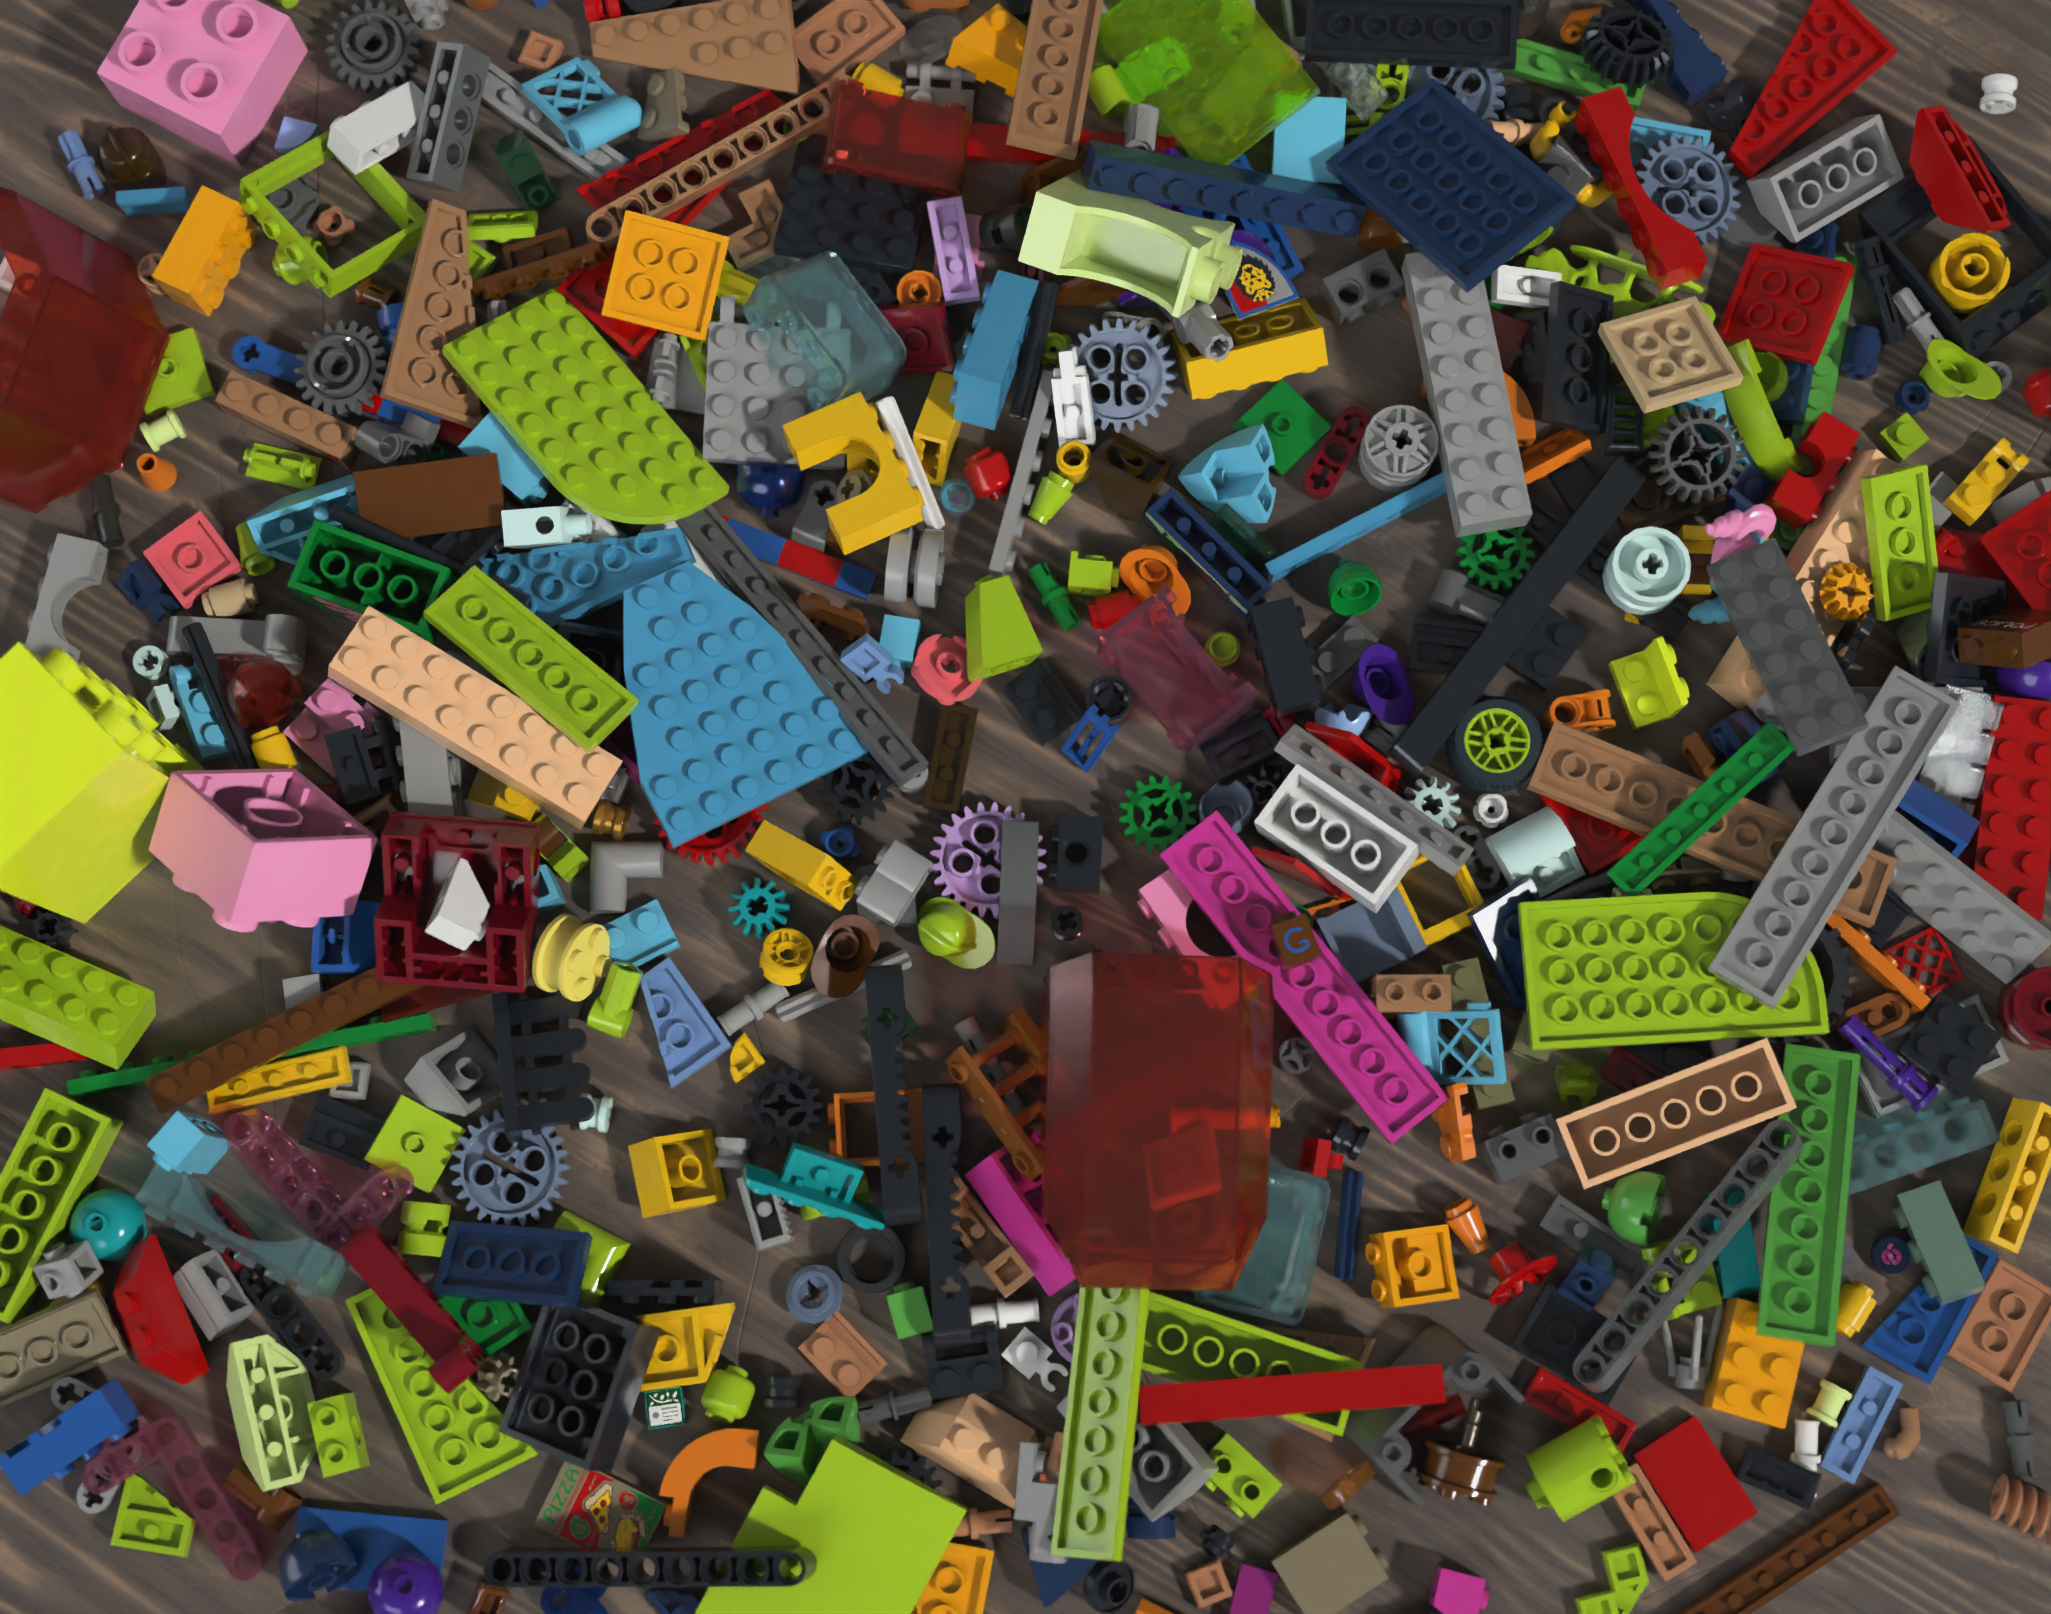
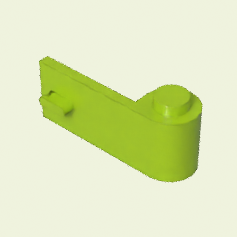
M1172 35L1116 69L1111 65H1103L1102 63L1092 66L1088 95L1102 119L1109 120L1129 110V105L1141 103L1194 72V69L1176 38Z

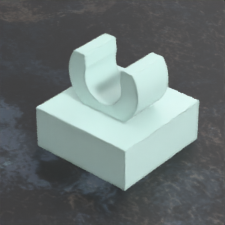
M168 684L153 687L146 698L150 713L160 723L156 727V730L159 732L171 729L177 719H184L181 709L174 703L177 700L175 691L170 692Z

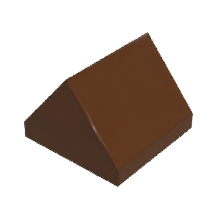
M480 1578L466 1614H501L510 1590L505 1587L492 1586L487 1580Z

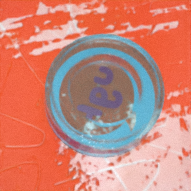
M951 479L942 486L940 491L941 505L949 514L964 515L975 504V496L964 479Z

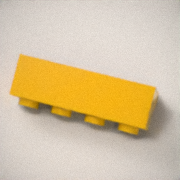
M1305 298L1284 303L1241 320L1237 316L1218 320L1217 322L1232 336L1234 345L1228 352L1227 358L1218 362L1211 358L1207 359L1192 342L1184 344L1176 332H1171L1183 380L1192 400L1210 399L1218 393L1229 390H1244L1252 384L1264 381L1275 382L1287 375L1299 372L1310 373L1318 367L1328 365L1323 327Z

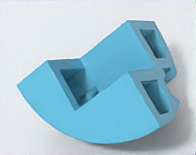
M1259 424L1235 432L1214 443L1195 457L1178 476L1187 491L1205 507L1223 517L1245 523H1267L1273 510L1276 487L1271 486L1269 482L1268 468L1275 465V458L1264 425Z

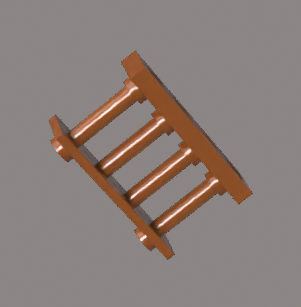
M1020 1007L999 1025L1003 1031L1001 1036L971 1055L968 1054L962 1045L945 1062L948 1065L952 1078L963 1086L1012 1155L1016 1168L1025 1174L1029 1181H1032L1049 1167L1043 1159L1048 1153L1041 1142L1034 1146L1022 1130V1127L1053 1106L1057 1107L1062 1113L1083 1093V1090L1025 1009ZM1014 1047L1024 1060V1064L993 1085H990L979 1067L1007 1048ZM1030 1077H1036L1046 1094L1012 1116L1000 1097Z

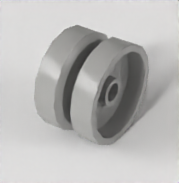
M912 526L890 535L884 586L885 603L903 605L909 597L911 583H914V601L916 605L928 608L936 607L945 564V553H943L944 530L926 528L920 536L918 549H915V531Z

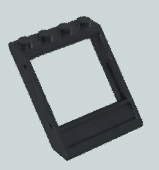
M1969 136L2004 198L2007 213L2047 260L1962 322L1956 318L1897 247V245L1938 217L1931 207V201L1924 188L1916 181L1915 172L1913 171L1857 211L1864 239L1881 236L1882 241L1879 245L1884 263L1889 264L1891 272L1905 288L1911 289L1925 312H1931V320L1946 338L1966 353L1977 358L2051 304V230L1973 138Z

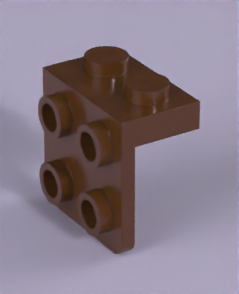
M810 593L809 596L799 595L797 603L800 610L839 656H841V652L864 634L868 633L873 638L867 619L863 617L864 613L859 609L844 605L842 609L830 605L829 599L816 593Z

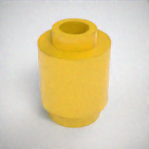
M862 62L855 70L852 78L858 84L859 96L883 110H887L890 106L895 107L899 103L904 89L901 88V79L874 63L867 64Z
M1079 441L1066 442L1058 449L1056 454L1059 475L1072 484L1084 482L1092 472L1088 464L1091 452L1085 444ZM1072 462L1080 463L1077 466H1070Z
M278 726L270 727L250 736L253 745L250 747L260 769H287L298 764L285 733H280Z
M1854 1280L1852 1285L1844 1282L1839 1291L1836 1332L1851 1339L1854 1332L1859 1333L1877 1304L1876 1300L1872 1298L1874 1291L1861 1282Z

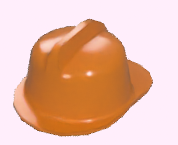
M1145 543L1140 548L1129 551L1123 556L1119 565L1120 576L1133 595L1136 594L1140 605L1150 615L1162 620H1174L1180 618L1188 611L1191 604V592L1186 581L1178 571L1174 555L1168 549L1159 545Z

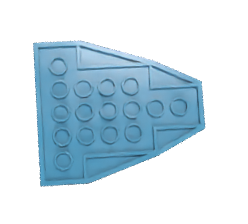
M689 561L623 591V675L625 689L639 699L638 706L629 714L639 781L673 849L868 753L865 746L838 715L839 709L833 701L824 696L786 644L787 641L751 606ZM824 677V679L829 683V685H830L831 687H834V686Z

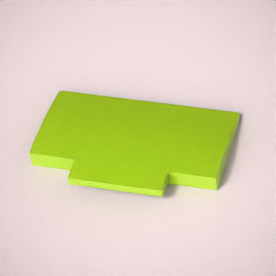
M836 1434L800 1500L796 1502L765 1484L731 1545L807 1547L813 1552L817 1561L816 1571L813 1576L798 1585L790 1587H709L695 1614H911L968 1508ZM754 1557L752 1561L753 1570L756 1574L762 1576L765 1569L764 1564L759 1558ZM790 1557L789 1569L793 1574L799 1576L801 1564L795 1557ZM723 1560L718 1572L726 1576L728 1567L725 1560Z

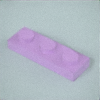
M962 197L928 201L927 210L945 306L979 301L980 293Z

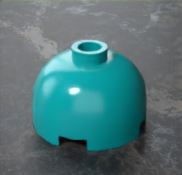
M104 1188L91 1192L77 1203L71 1214L69 1230L72 1242L78 1243L88 1240L98 1261L113 1262L125 1259L128 1251L147 1236L144 1213L146 1209L137 1196L122 1189Z

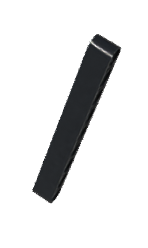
M807 1547L510 1548L489 1556L484 1563L483 1571L488 1583L495 1587H790L812 1577L816 1571L817 1561L813 1552ZM682 1557L687 1559L691 1565L689 1576L682 1573L679 1564ZM718 1557L725 1560L727 1564L726 1576L721 1575L716 1569ZM754 1557L759 1558L764 1564L765 1569L762 1576L756 1574L753 1570L752 1561ZM790 1557H795L801 1564L799 1576L793 1574L789 1569ZM539 1558L546 1564L547 1572L545 1576L538 1571L537 1562ZM574 1558L578 1559L582 1564L581 1576L577 1575L573 1570ZM610 1558L614 1559L618 1564L617 1576H614L609 1571L608 1561ZM645 1558H649L654 1564L655 1571L653 1576L647 1574L644 1569ZM503 1559H506L511 1565L510 1576L506 1575L502 1569Z

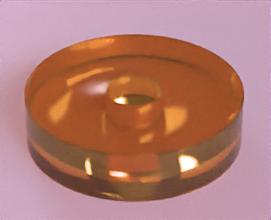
M1364 1460L1336 1480L1320 1496V1500L1331 1511L1358 1492L1376 1472Z

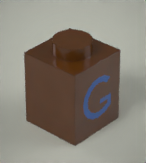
M1295 911L1274 918L1276 924L1272 925L1268 931L1283 972L1316 961L1321 957V952L1306 914L1297 916Z

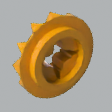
M1839 563L1832 566L1824 574L1820 583L1819 593L1822 606L1830 616L1837 620L1849 621L1859 619L1862 613L1870 610L1868 604L1870 599L1874 597L1870 588L1873 580L1867 578L1865 574L1866 569L1854 565V563ZM1849 586L1850 589L1856 592V595L1848 597L1843 591H1838V588Z

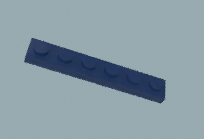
M1834 222L1826 224L1798 241L1796 251L1834 259L1839 227ZM1776 358L1769 404L1779 426L1804 425L1814 370L1813 365Z

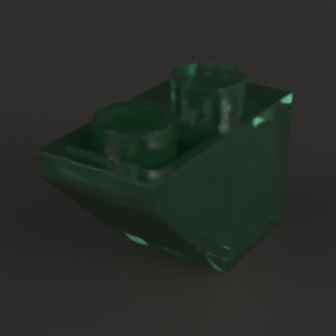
M521 128L490 144L526 211L539 212L560 201Z

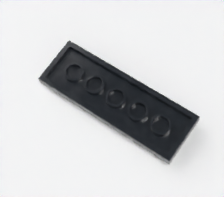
M1307 0L1304 61L1515 69L1518 0Z

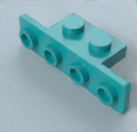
M794 1142L780 1174L751 1164H745L744 1184L757 1194L768 1195L770 1193L782 1197L793 1206L801 1207L806 1205L816 1208L827 1217L837 1218L840 1216L852 1220L855 1225L863 1229H872L873 1227L883 1230L885 1226L882 1208L853 1199V1195L864 1173L863 1165Z

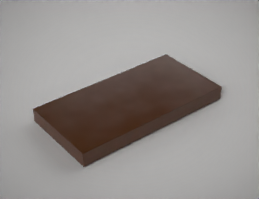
M498 453L353 472L360 517L406 538L502 525L501 511L506 510ZM363 534V537L379 542L378 540Z

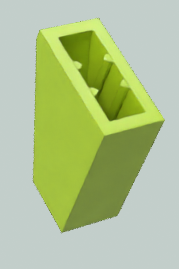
M994 575L983 577L974 583L975 588L965 597L967 677L970 683L1029 665L1043 652L1009 575L996 579Z

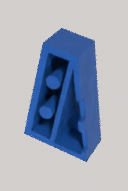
M114 1378L0 1456V1467L19 1495L23 1496L52 1475L58 1481L74 1470L76 1466L73 1461L81 1456L84 1462L102 1451L104 1447L100 1442L109 1437L112 1442H115L130 1432L132 1428L129 1422L137 1418L141 1413L117 1378Z

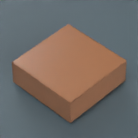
M531 30L518 58L519 65L544 74L556 67L564 49V44L562 41Z
M1219 1558L1184 1572L1198 1609L1233 1596Z

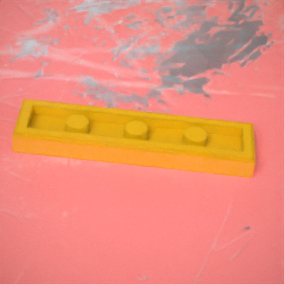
M339 1046L278 1060L252 1070L206 1093L209 1113L218 1114L352 1083L347 1047Z

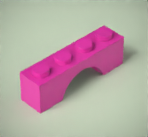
M1437 1565L1428 1602L1438 1609L1441 1614H1479V1609L1485 1610L1487 1606L1489 1587L1485 1586L1486 1579L1481 1576Z

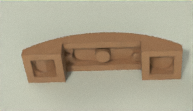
M924 1177L920 1183L921 1189L927 1195L926 1177ZM958 1179L951 1184L958 1186L961 1189V1194L952 1197V1199L959 1201L962 1204V1208L953 1212V1214L960 1216L962 1223L953 1227V1229L962 1232L963 1238L960 1240L1002 1295L1007 1298L1031 1279L1034 1273L963 1181Z

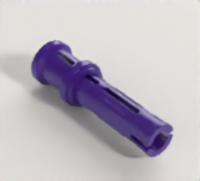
M1855 1014L1850 1015L1838 1027L1837 1030L1887 1077L1888 1087L1892 1090L1897 1089L1911 1103V1109L1914 1112L1922 1109L1938 1093L1939 1089L1935 1085L1930 1086L1915 1071L1916 1066L1912 1062H1903ZM1861 1036H1863L1883 1056V1058H1881L1866 1042H1864L1861 1039ZM1889 1064H1891L1896 1070H1893L1889 1066ZM1908 1082H1910L1918 1090V1093L1908 1084Z

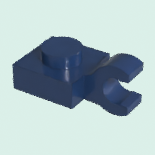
M1741 463L1744 466L1743 471L1734 474L1738 480L1735 485L1728 484L1726 487L1727 493L1725 495L1731 500L1720 516H1724L1725 513L1735 509L1744 512L1751 506L1762 504L1775 482L1748 463Z
M138 559L128 564L117 586L139 611L147 608L150 616L156 622L162 621L166 611L171 617L175 616L180 608L179 603L173 597L159 592L162 583L143 561Z

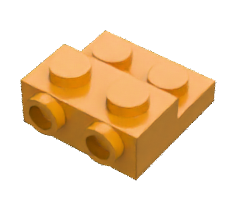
M1448 1224L1369 1235L1370 1242L1366 1245L1365 1253L1368 1262L1371 1265L1374 1264L1376 1279L1371 1284V1292L1374 1300L1380 1302L1381 1309L1460 1298Z

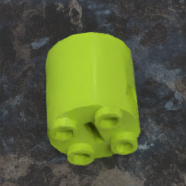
M1599 1415L1525 1455L1534 1473L1531 1479L1524 1482L1532 1500L1538 1509L1543 1507L1554 1509L1563 1522L1637 1482L1627 1465L1625 1457L1617 1444L1613 1443Z

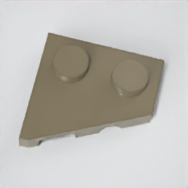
M673 68L652 74V78L647 85L648 94L642 116L640 117L641 123L637 138L646 143H651L689 133V124L682 121L681 110L684 111L687 108V100L684 95L685 80L683 73Z

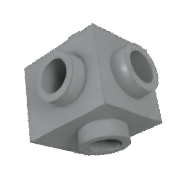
M88 1240L67 1246L64 1242L55 1244L43 1252L45 1257L33 1267L49 1300L61 1296L71 1299L82 1294L104 1272Z

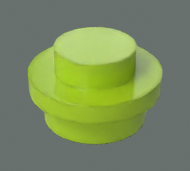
M1224 631L1212 634L1205 644L1206 658L1217 667H1228L1234 664L1240 655L1238 639L1233 634Z

